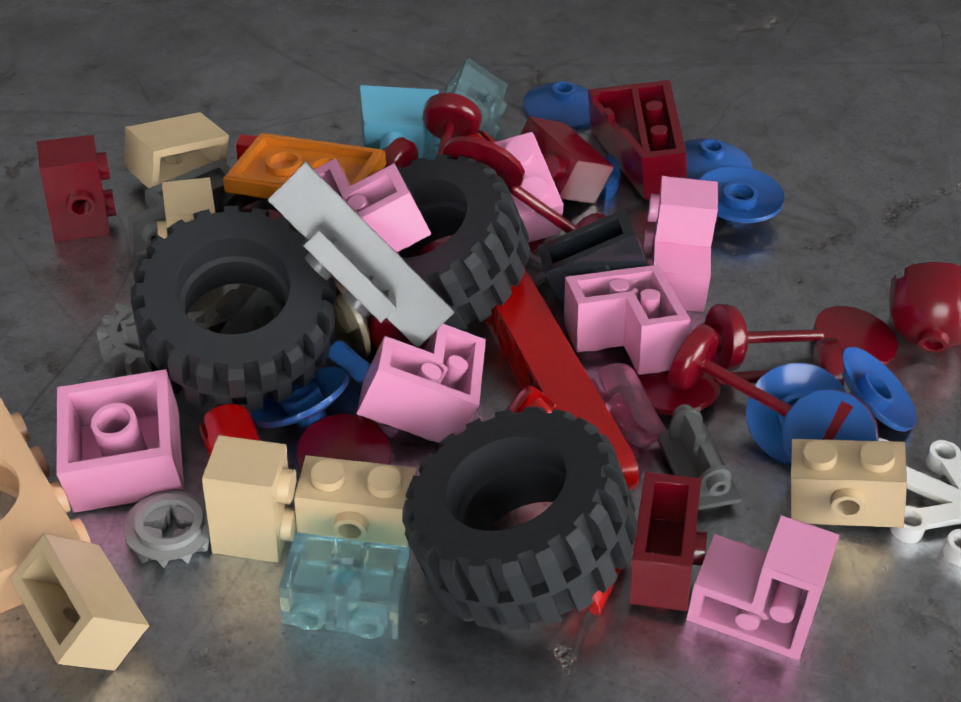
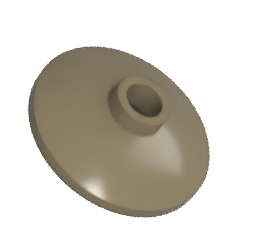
M332 275L331 278L335 280L336 292L334 333L339 341H343L361 358L365 359L371 353L367 320L346 301L343 294L347 289Z

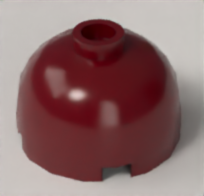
M943 262L912 264L905 267L904 276L897 279L895 274L891 279L889 293L890 319L901 336L925 351L942 352L961 345V266Z

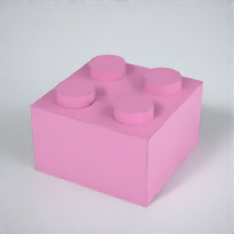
M167 369L57 387V476L73 513L135 503L147 496L162 491H184L179 408Z

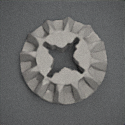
M182 490L162 491L142 499L133 506L124 521L123 533L128 550L135 551L141 563L157 560L164 569L170 560L182 559L189 564L194 552H207L210 534L205 500L194 493ZM172 518H176L179 529L174 531L173 537L164 538L162 532L167 530L168 525L172 522Z

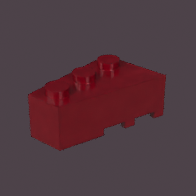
M670 80L587 90L592 133L606 151L618 160L620 169L644 200L650 199V194H659L662 176L687 179L686 149Z

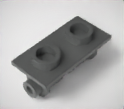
M687 404L678 406L672 413L673 418L670 428L655 430V436L673 475L702 478L698 510L742 502V497L732 480L730 470L725 466L705 424L702 423L703 417L700 411Z

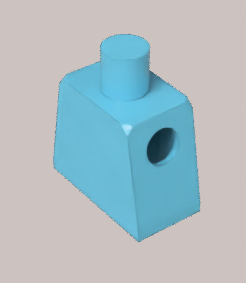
M361 85L360 113L363 147L385 151L395 139L405 137L415 143L418 149V159L425 158L434 136L425 128L422 120L425 102L431 96L439 94V90Z

